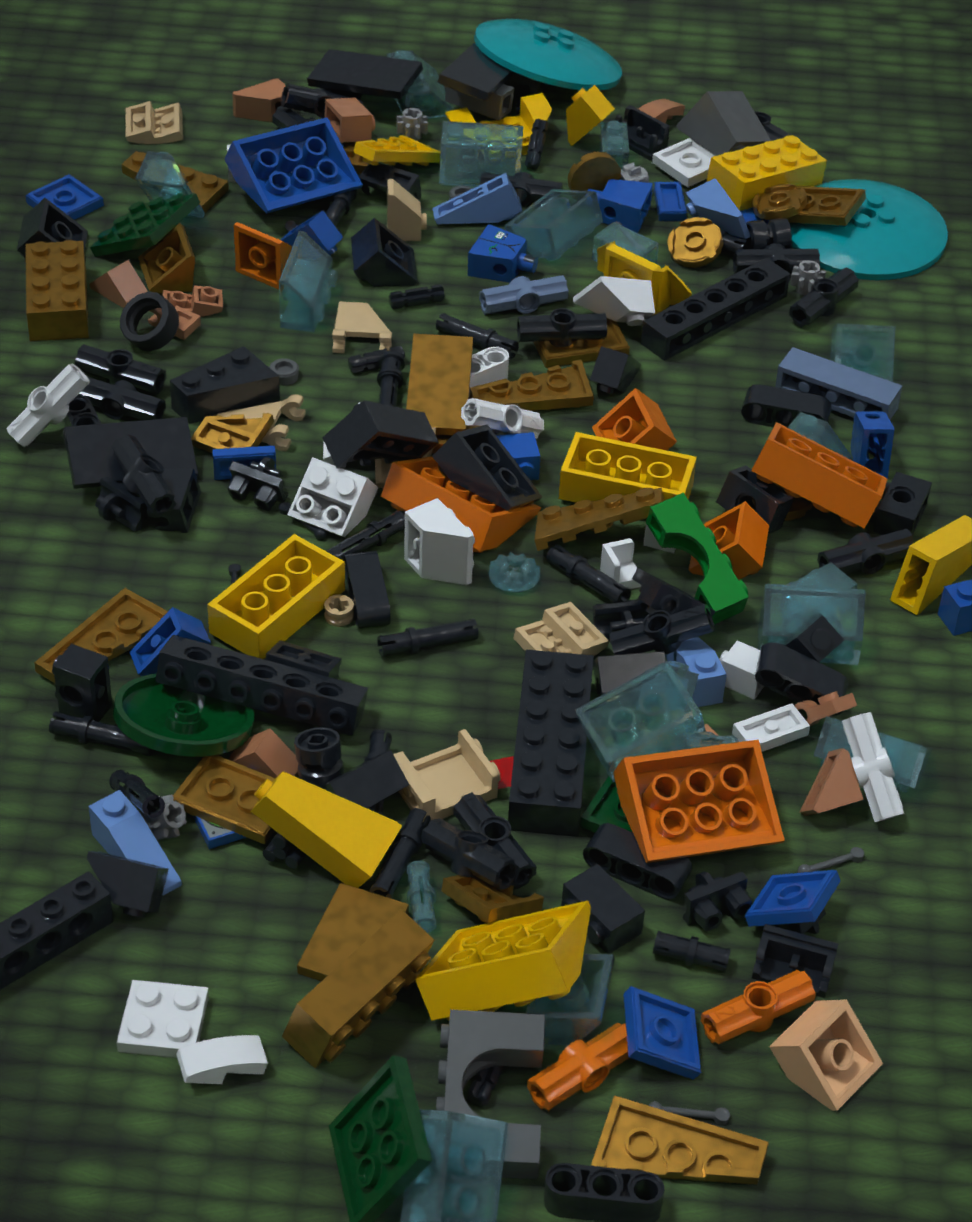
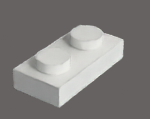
M793 703L734 723L732 734L738 742L759 739L761 751L763 752L808 736L810 725Z

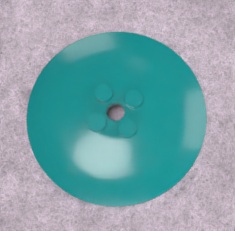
M498 19L481 23L475 31L474 41L486 56L513 72L539 82L575 90L584 88L585 91L596 85L599 90H606L615 87L620 82L622 76V69L619 63L605 50L574 32L554 25L525 19Z
M835 180L813 186L865 190V201L846 226L789 223L792 234L791 246L794 249H818L820 253V268L836 273L838 270H843L847 267L854 271L858 279L891 280L918 274L934 265L945 251L948 239V231L944 219L929 202L906 189L871 180Z

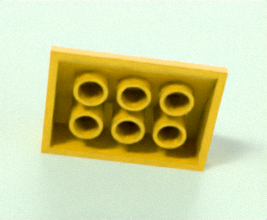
M589 900L456 930L415 979L431 1020L447 1018L450 1021V1010L493 1012L504 1005L514 1003V1006L521 1007L533 1002L537 998L548 996L550 1000H554L567 995L581 974L591 911Z

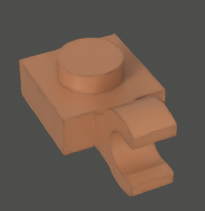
M176 305L175 309L179 314V326L175 336L185 340L201 325V316ZM161 308L150 310V312L154 313L148 319V323L156 327L159 324L162 316Z
M837 691L817 698L820 705L812 700H805L794 705L797 710L803 709L806 711V721L812 726L823 718L857 706L853 693L839 697Z

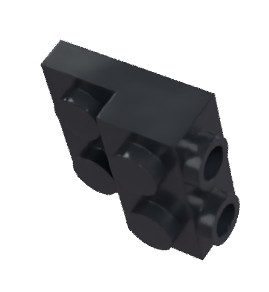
M637 568L632 577L634 581L642 585L639 590L641 593L638 599L648 605L645 609L648 613L664 610L671 615L704 604L690 594L640 568ZM709 607L711 611V616L713 617L715 610Z

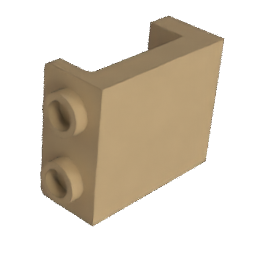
M466 729L458 731V743L456 745L412 762L409 761L403 751L393 754L409 783L408 786L398 791L410 810L414 808L422 809L427 812L425 817L430 815L431 820L443 819L454 815V805L460 801L462 796L471 792L475 795H481L485 802L497 798L498 782L501 779L499 769L494 762H490L487 759L480 742L477 739H473Z

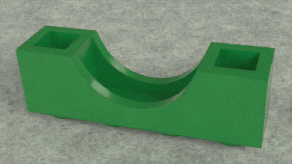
M684 493L651 506L646 524L661 548L683 550L692 555L700 564L704 580L699 584L694 598L715 610L712 617L714 624L743 612L749 598L748 589L745 583L740 579L738 580L732 571V564L725 553L722 554L717 547L712 530L704 526L697 506L693 502H689Z

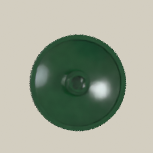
M156 674L141 676L127 682L119 689L115 696L113 716L118 728L135 742L159 752L191 757L219 755L240 747L249 739L252 733L254 711L252 708L155 682Z

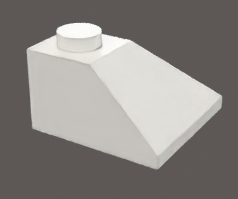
M600 276L573 297V303L598 314L605 313L607 318L616 322H627L630 326L641 325L644 320L655 314L650 280Z

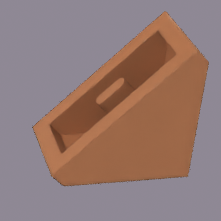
M129 260L90 283L92 290L122 308L136 295L148 292Z
M270 728L249 737L228 758V760L276 778L282 771L295 777L298 776L296 755Z
M840 748L828 752L799 813L804 816L813 815L863 800L849 751Z

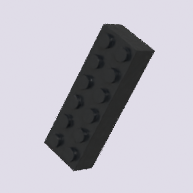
M526 649L508 809V821L511 825V831L576 837L579 835L594 655Z

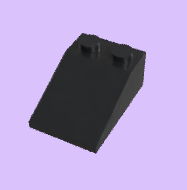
M488 424L456 432L432 456L437 462L441 473L447 476L450 481L507 511L537 502L542 498V495Z

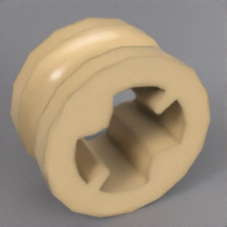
M339 594L326 599L324 603V616L328 624L341 627L353 621L354 603L350 597Z

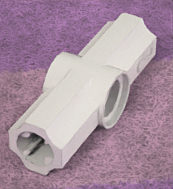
M68 364L47 387L39 386L32 391L28 398L27 408L6 428L9 435L17 443L25 447L50 423L58 424L63 421L69 411V403L90 383L88 377L76 365Z
M471 398L467 399L466 404L461 407V418L467 426L479 427L488 424L494 433L504 434L534 432L535 439H538L539 434L544 431V420L540 417L539 413L520 409L515 404L502 405Z
M872 713L859 714L843 720V729L853 757H851L860 787L864 788L874 821L879 822L905 814L893 777H895L886 747L882 746Z

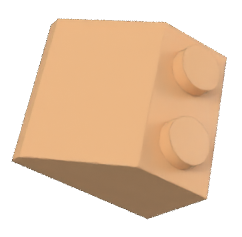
M847 1000L815 1001L769 1046L786 1077L832 1111H837L883 1064Z

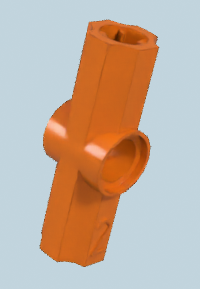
M795 970L769 983L756 981L748 984L742 995L703 1012L701 1022L705 1034L710 1041L721 1044L749 1030L753 1032L766 1031L772 1026L775 1018L814 1001L816 992L813 988L812 980L807 973Z
M616 1023L586 1043L582 1039L572 1042L562 1051L557 1062L528 1079L527 1089L534 1103L540 1109L550 1110L579 1090L586 1093L600 1086L611 1069L629 1058L626 1023Z

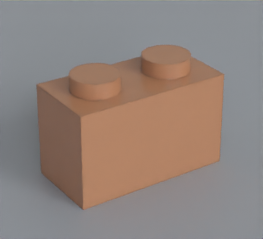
M356 98L325 99V118L328 117L340 142L371 140V133L375 129L374 116Z

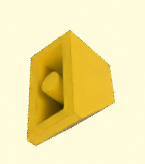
M593 85L587 91L584 88L579 90L571 97L574 103L566 109L568 143L571 146L615 110L596 85Z

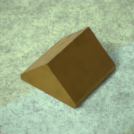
M179 223L155 246H151L138 257L150 292L163 293V290L192 292L195 256L184 226Z

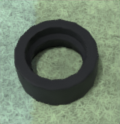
M145 292L136 295L126 304L120 317V329L124 337L144 351L158 350L167 345L175 336L179 326V314L175 307L156 292ZM161 308L162 316L156 328L148 334L138 335L137 327L143 315L152 309Z

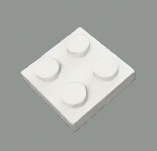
M688 138L654 153L652 163L686 187H690L707 179L711 157L716 155L693 139Z
M132 980L117 1039L118 1052L177 1058L176 1054L179 1048L199 1042L209 999L208 987Z

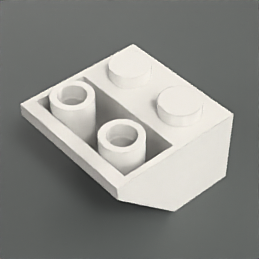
M312 457L287 515L345 537L366 517L379 487L364 476L343 468H336L335 465Z
M438 498L405 511L404 560L416 573L424 579L462 585L472 583V568L474 567L473 544L475 543L472 530L467 526L465 527L455 516L453 510L447 508Z

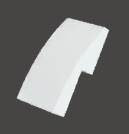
M259 1035L227 1036L204 1040L179 1048L176 1054L185 1083L222 1084L226 1073L264 1074L268 1065Z

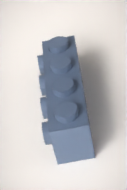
M792 347L778 366L775 385L777 388L823 396L830 401L832 410L854 417L858 411L886 412L890 420L898 409L902 385Z

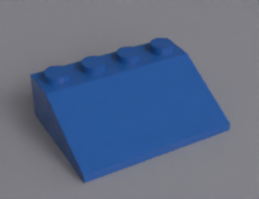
M328 117L232 141L224 159L236 183L265 213L355 190L363 185Z

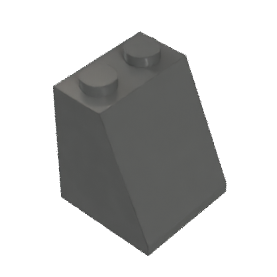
M707 91L676 125L681 132L716 156L771 141L742 91Z

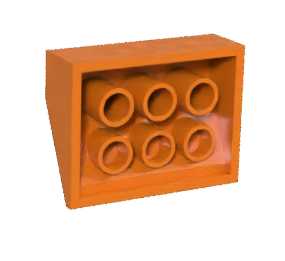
M432 456L392 462L381 494L382 498L391 502L393 508L400 511H408L438 498L447 508L453 510L455 516L465 527L467 526L472 530L475 537L473 552L477 553L500 546L534 518L541 509L538 505L531 503L507 511L450 481L447 476L441 473L437 462Z
M759 739L625 757L613 771L621 807L646 863L780 844L785 841Z

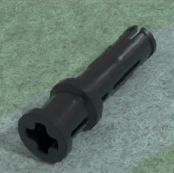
M388 351L379 358L381 371L377 375V383L380 386L378 403L396 407L398 389L402 386L404 379L401 371L405 367V358L398 352Z

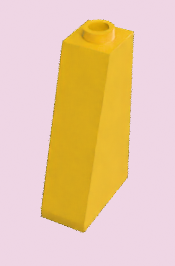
M963 515L909 545L890 601L918 615L943 592L944 586L951 585L972 565V518Z
M284 771L273 781L267 778L254 794L259 800L250 811L344 884L356 888L363 885L373 875L402 825L390 818Z

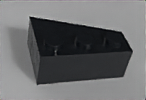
M243 346L170 380L171 407L179 416L187 417L188 423L191 424L203 421L205 416H217L218 413L238 408L253 407V405L265 402H279V375Z
M365 400L356 404L344 419L322 437L336 468H345L347 462L359 461L361 466H367L374 459H384L386 464L422 458L439 443L424 412Z

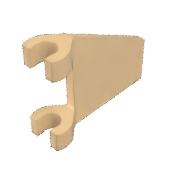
M339 301L335 329H333L332 353L345 352L346 337L379 338V350L387 349L389 351V348L392 347V332H390L368 303Z
M291 395L283 401L222 412L217 415L228 417L244 414L245 419L262 418L263 413L272 414L274 423L261 442L271 446L275 445L276 450L287 451L291 444V439L284 438L289 431V427L283 424L275 426L281 413L291 420L302 421L306 411L305 409H298L304 401L303 396Z

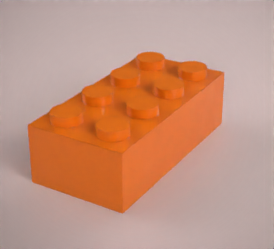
M777 422L751 470L756 473L757 478L768 484H773L774 482L784 487V491L795 498L803 497L813 502L812 505L816 509L825 513L831 511L841 516V520L852 527L860 526L864 529L883 495L888 478Z

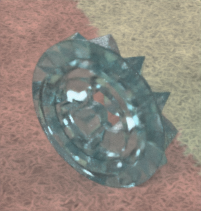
M510 552L507 557L499 554L496 560L490 562L488 575L490 581L501 590L523 592L533 588L538 583L540 567L536 565L535 558H526L524 553L517 556Z

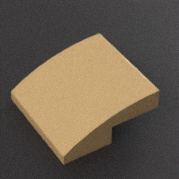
M151 101L127 107V141L139 144H165L183 140V117L179 102L157 109L153 108Z
M572 602L545 609L542 620L515 628L513 637L525 651L527 649L596 656L609 644V640Z

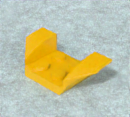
M543 93L521 97L520 115L506 116L500 120L476 123L468 108L447 111L445 115L454 130L473 140L488 162L528 154L533 123L536 119L548 121L552 108Z
M615 241L597 249V270L603 272L604 276L651 281L655 314L665 310L670 305L673 306L692 296L691 290L667 265L661 269L658 264L617 246Z

